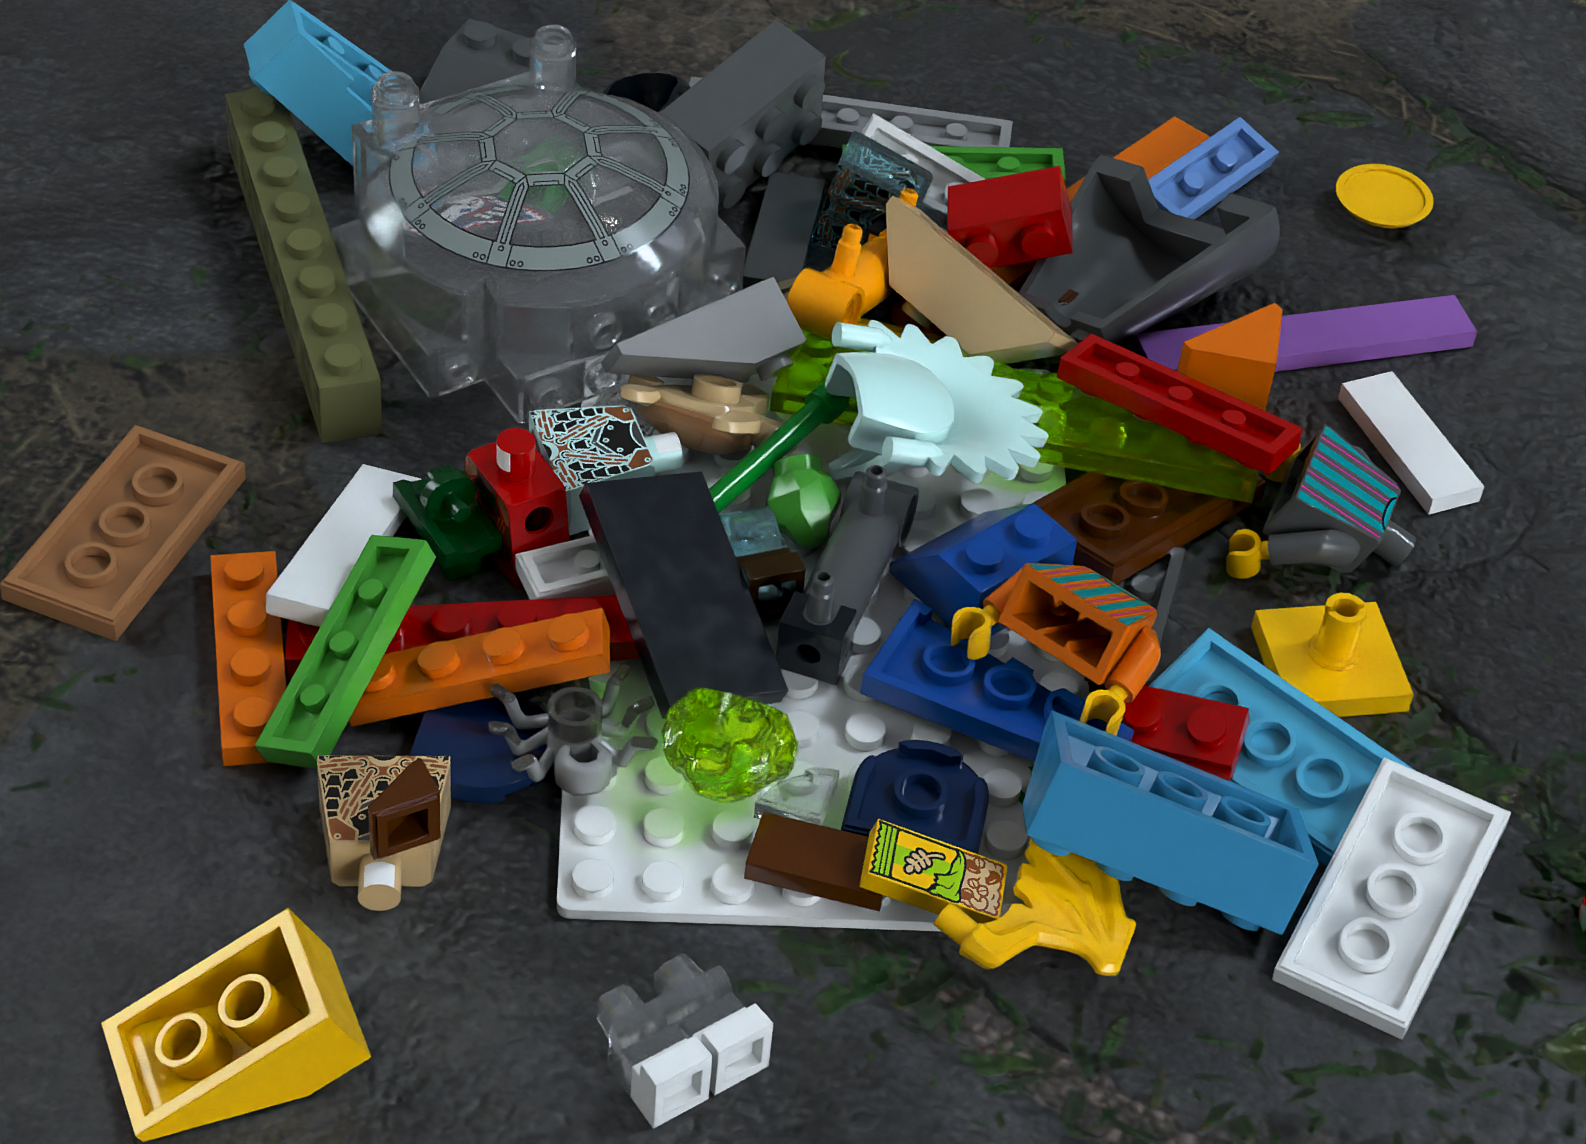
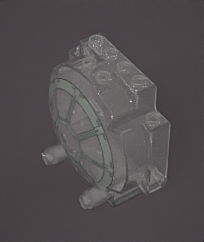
M556 24L540 27L536 31V35L531 39L529 72L424 104H420L419 88L413 83L412 78L408 74L398 71L382 74L371 89L372 119L352 125L355 213L357 220L332 228V238L354 301L427 396L433 399L485 381L518 424L529 421V411L563 409L628 384L629 375L605 373L600 363L616 343L736 293L743 288L745 245L718 216L719 192L717 179L705 153L682 128L651 108L627 98L598 93L579 86L576 82L577 43L567 28Z

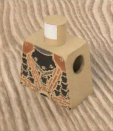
M318 755L319 808L331 881L338 886H358V901L367 909L374 911L392 909L401 900V886L424 887L433 880L451 809L450 756ZM421 758L440 791L441 838L374 860L370 853L368 806L409 764Z

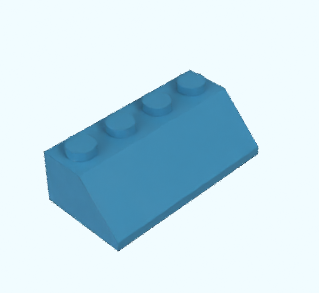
M1051 710L1044 727L1022 805L1026 834L1031 836L1035 844L1055 855L1068 856L1072 852L1093 860L1100 870L1113 878L1131 881L1136 877L1158 886L1159 890L1166 897L1179 904L1195 906L1199 902L1220 910L1228 921L1240 928L1257 931L1260 927H1263L1280 935L1283 934L1319 865L1298 808Z

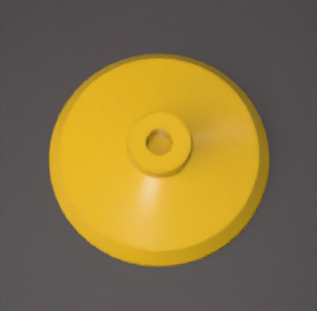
M1358 165L1343 172L1336 182V194L1346 211L1356 219L1376 227L1393 229L1411 226L1425 218L1431 212L1434 204L1431 190L1420 178L1404 169L1391 165Z

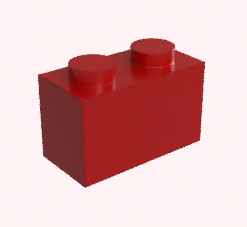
M1060 166L948 186V234L988 268L1072 254V208Z

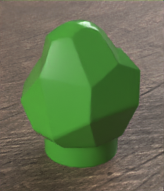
M799 454L782 458L772 466L774 479L765 503L769 522L781 534H786L796 545L808 549L815 548L830 537L831 522L841 503V492L830 473L824 471L821 457L812 454Z

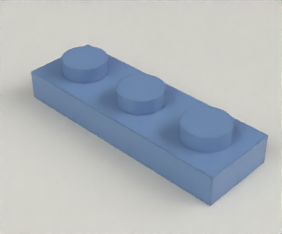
M1239 117L1148 179L1160 210L1195 220L1225 199L1229 193L1235 192L1269 168L1279 151Z

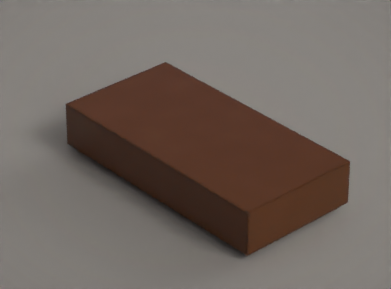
M762 813L745 863L744 879L879 912L884 900V895L859 887L869 837L772 813Z

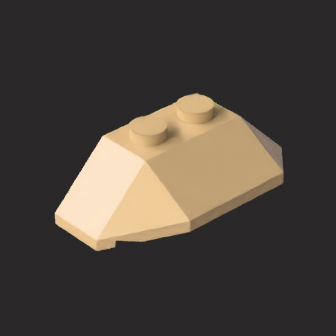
M892 195L886 203L889 286L906 299L901 308L907 315L928 329L932 324H935L946 334L945 337L949 336L956 339L963 357L988 356L993 359L994 366L1064 355L1078 344V342L933 222L919 208Z

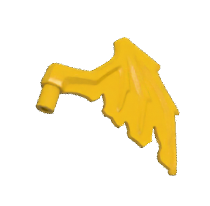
M1032 838L1024 853L1030 864H1021L1017 874L1018 881L1013 886L1014 895L1020 898L1025 905L1012 903L1008 911L1000 918L984 924H978L950 902L933 923L934 926L960 946V955L984 969L997 968L1020 952L1032 946H1038L1076 954L1083 958L1096 974L1104 976H1116L1119 973L1136 927V922L1126 916L1119 879L1104 873L1096 866L1093 860L1072 852L1068 856L1052 854L1035 844Z

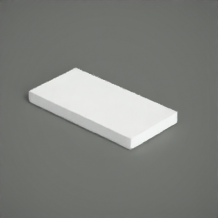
M1384 757L1274 969L1272 980L1403 1040L1507 826L1511 812Z

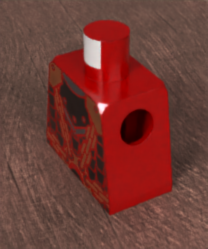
M522 428L506 429L498 435L495 442L471 450L465 457L464 472L475 484L476 493L474 498L503 535L502 550L491 553L489 556L515 590L524 587L515 570L516 554L570 541L567 498L564 485L535 448L536 441L534 435Z

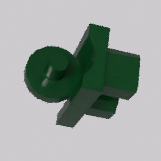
M450 465L430 470L422 480L408 481L403 479L393 482L392 497L410 520L409 527L419 540H426L438 559V567L447 580L457 581L480 573L483 566V556L502 550L503 535L474 498L476 488L471 478L464 471L453 469Z

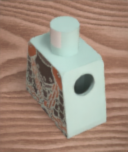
M624 405L529 411V432L535 437V448L562 481L566 491L569 536L591 529L579 498L585 483L655 476V473L682 468L683 454L676 432L644 437L632 409Z

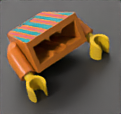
M1025 563L1023 568L983 600V609L964 607L954 614L951 627V646L957 645L961 640L968 639L967 658L971 660L983 658L988 654L991 627L998 623L1005 625L1096 684L1101 685L1105 683L1107 690H1096L1087 696L1079 721L1086 724L1091 719L1103 720L1107 723L1105 732L1115 736L1118 734L1126 710L1124 702H1133L1155 671L1161 657L1156 631L1152 629L1157 618V610L1102 575L1084 566Z

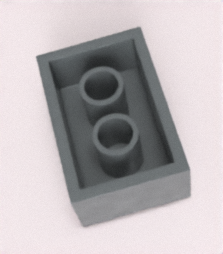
M777 19L659 113V123L679 144L689 167L690 187L685 205L705 221L712 218L722 208L729 209L741 199L745 189L761 176L767 177L775 172L787 154L800 144L806 145L810 143L821 129L826 56ZM659 144L658 182L664 185L667 171L666 159Z

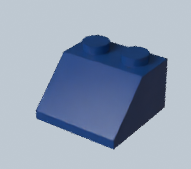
M1035 503L983 512L890 562L889 572L925 605L932 608L933 612L951 628L953 616L959 609L964 607L983 609V600L1023 568L1025 563L1073 565L1077 539ZM998 623L994 624L991 627V636L1007 627Z

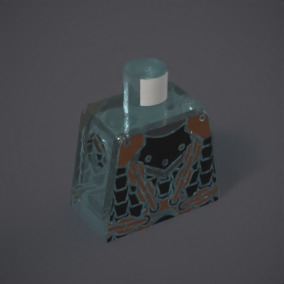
M853 131L838 162L812 243L836 250L838 240L842 238L844 227L847 224H855L860 226L863 231L860 241L862 246L866 229L878 220L886 219V203L892 195L899 198L901 190L905 188L913 189L917 192L916 207L947 232V213L924 204L933 181L931 172L866 135Z

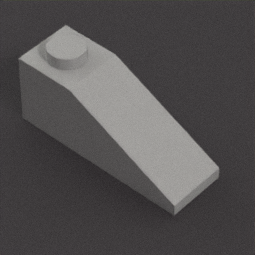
M773 276L616 343L600 363L605 373L684 379H693L696 374H712L739 382L758 373L761 381H765L791 368L794 365L791 356L807 340Z

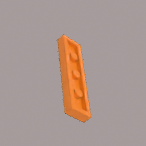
M276 551L210 555L223 767L272 763L266 762L255 747V744L286 690L281 617L266 613V593L278 579Z
M603 608L565 614L551 619L513 627H503L490 632L447 641H437L424 646L386 653L382 657L349 719L351 727L610 673V626Z

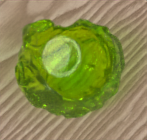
M695 688L687 692L680 701L672 705L667 712L666 722L661 730L664 740L663 752L667 763L684 777V780L697 795L718 803H735L750 798L774 782L785 779L794 769L799 754L800 742L795 736L793 725L787 714L767 704L709 688Z

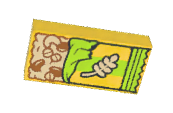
M878 819L869 833L859 887L937 915L952 902L975 922L984 924L1000 918L1008 865Z

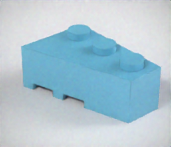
M288 0L244 43L251 80L262 92L269 96H274L387 196L391 192L389 166L391 159L399 155L396 151L420 136H428L412 85L292 0ZM430 143L417 145L413 157V171L433 153Z

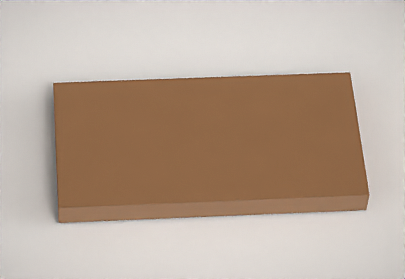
M134 425L0 583L2 600L117 641L246 479L245 463Z

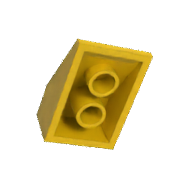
M289 908L101 1023L134 1134L142 1142L307 1097L371 1058L331 949Z

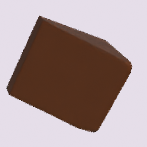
M421 758L409 764L368 806L370 853L374 860L441 838L440 791Z

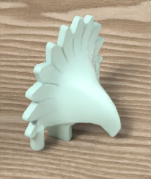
M871 320L868 326L841 322L835 324L832 331L833 346L868 351L835 354L825 381V388L828 393L856 398L858 404V416L848 436L849 444L855 448L829 463V469L835 483H850L855 472L861 471L866 473L867 468L873 465L883 467L886 471V477L909 465L926 467L931 474L941 476L948 465L951 464L965 477L975 483L982 481L986 468L1005 479L1013 480L1019 470L1017 463L1028 467H1036L1041 455L1034 447H1044L1049 437L1047 432L1032 424L1039 421L1042 410L1035 405L1017 399L1024 387L1020 381L991 376L994 366L993 359L988 356L963 357L957 340L949 336L931 344L920 329L912 324L905 325L900 338L882 323Z

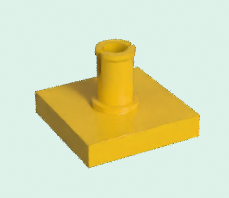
M1340 592L1331 595L1325 605L1255 610L1251 630L1265 667L1337 717L1409 711L1414 694L1376 602H1363V600L1353 594Z

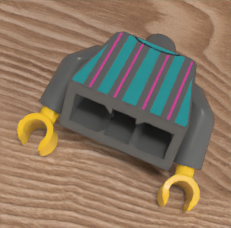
M1324 424L1302 448L1299 443L1298 449L1270 475L1264 473L1266 478L1275 482H1282L1262 531L1269 536L1268 541H1261L1258 534L1252 530L1241 529L1236 531L1229 539L1226 571L1233 578L1248 579L1259 572L1261 560L1270 559L1273 566L1308 563L1329 566L1340 573H1351L1372 552L1392 566L1398 567L1414 547L1416 536L1390 520L1401 492L1398 484L1372 463L1363 449L1352 446L1336 431Z

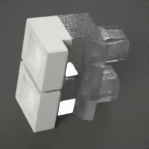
M684 953L663 963L654 973L653 989L659 996L644 1004L631 986L623 984L601 995L598 1000L597 1020L609 1040L608 1066L653 1129L708 1100L709 1089L715 1096L769 1066L773 1022L756 1003L747 1008L733 994L730 979L721 965L704 972Z

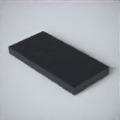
M691 472L585 483L579 498L662 719L781 702L789 691L703 473Z

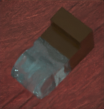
M768 506L719 515L761 622L781 619L794 592L802 593L804 590L806 569L798 552H790L784 537L781 538L775 515ZM773 585L783 594L779 599L772 602L758 601L759 587Z

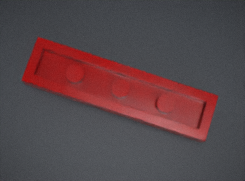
M1092 333L1060 358L1057 373L1058 379L1078 387L1086 395L1102 398L1124 408L1141 420L1152 421L1181 434L1191 443L1207 446L1237 460L1246 468L1259 470L1270 475L1299 447L1303 431L1302 427Z

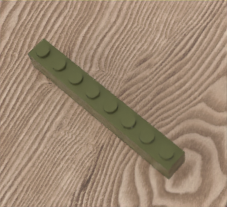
M258 87L242 92L225 94L229 150L321 442L328 443L382 434L381 379L290 112L274 96L265 94Z

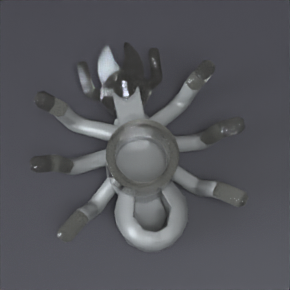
M620 664L611 675L602 700L595 692L590 690L588 677L578 679L580 687L572 680L539 687V695H535L533 689L523 691L527 704L533 707H541L545 714L524 715L516 696L499 684L492 685L490 689L492 696L502 701L505 705L513 726L509 723L492 721L488 724L491 734L505 737L512 753L516 756H522L512 761V769L517 772L526 770L529 778L538 782L544 778L554 762L556 784L572 796H587L602 792L610 783L612 762L618 767L625 768L632 760L636 751H652L658 745V741L654 737L633 736L629 738L622 750H618L602 737L620 740L627 738L631 734L639 715L652 709L654 706L653 697L647 696L628 707L620 724L611 725L602 722L603 717L612 713L621 684L630 674V667L626 664ZM546 727L526 740H521L515 728L528 730ZM547 743V749L539 761L537 757L527 754Z

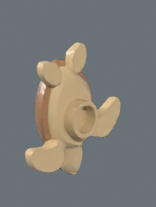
M696 374L693 377L692 386L664 385V381L657 377L629 375L628 384L621 387L619 397L633 402L645 420L659 433L676 432L682 446L714 455L731 454L751 448L752 445L756 448L784 424L763 416L769 409L770 395L753 385L718 375ZM796 445V446H795L790 452H788L786 455H788V454H790L791 452H793L794 450H796L798 445Z

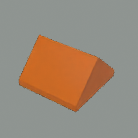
M1273 303L1184 341L1177 372L1265 411L1277 365L1283 309L1276 303Z

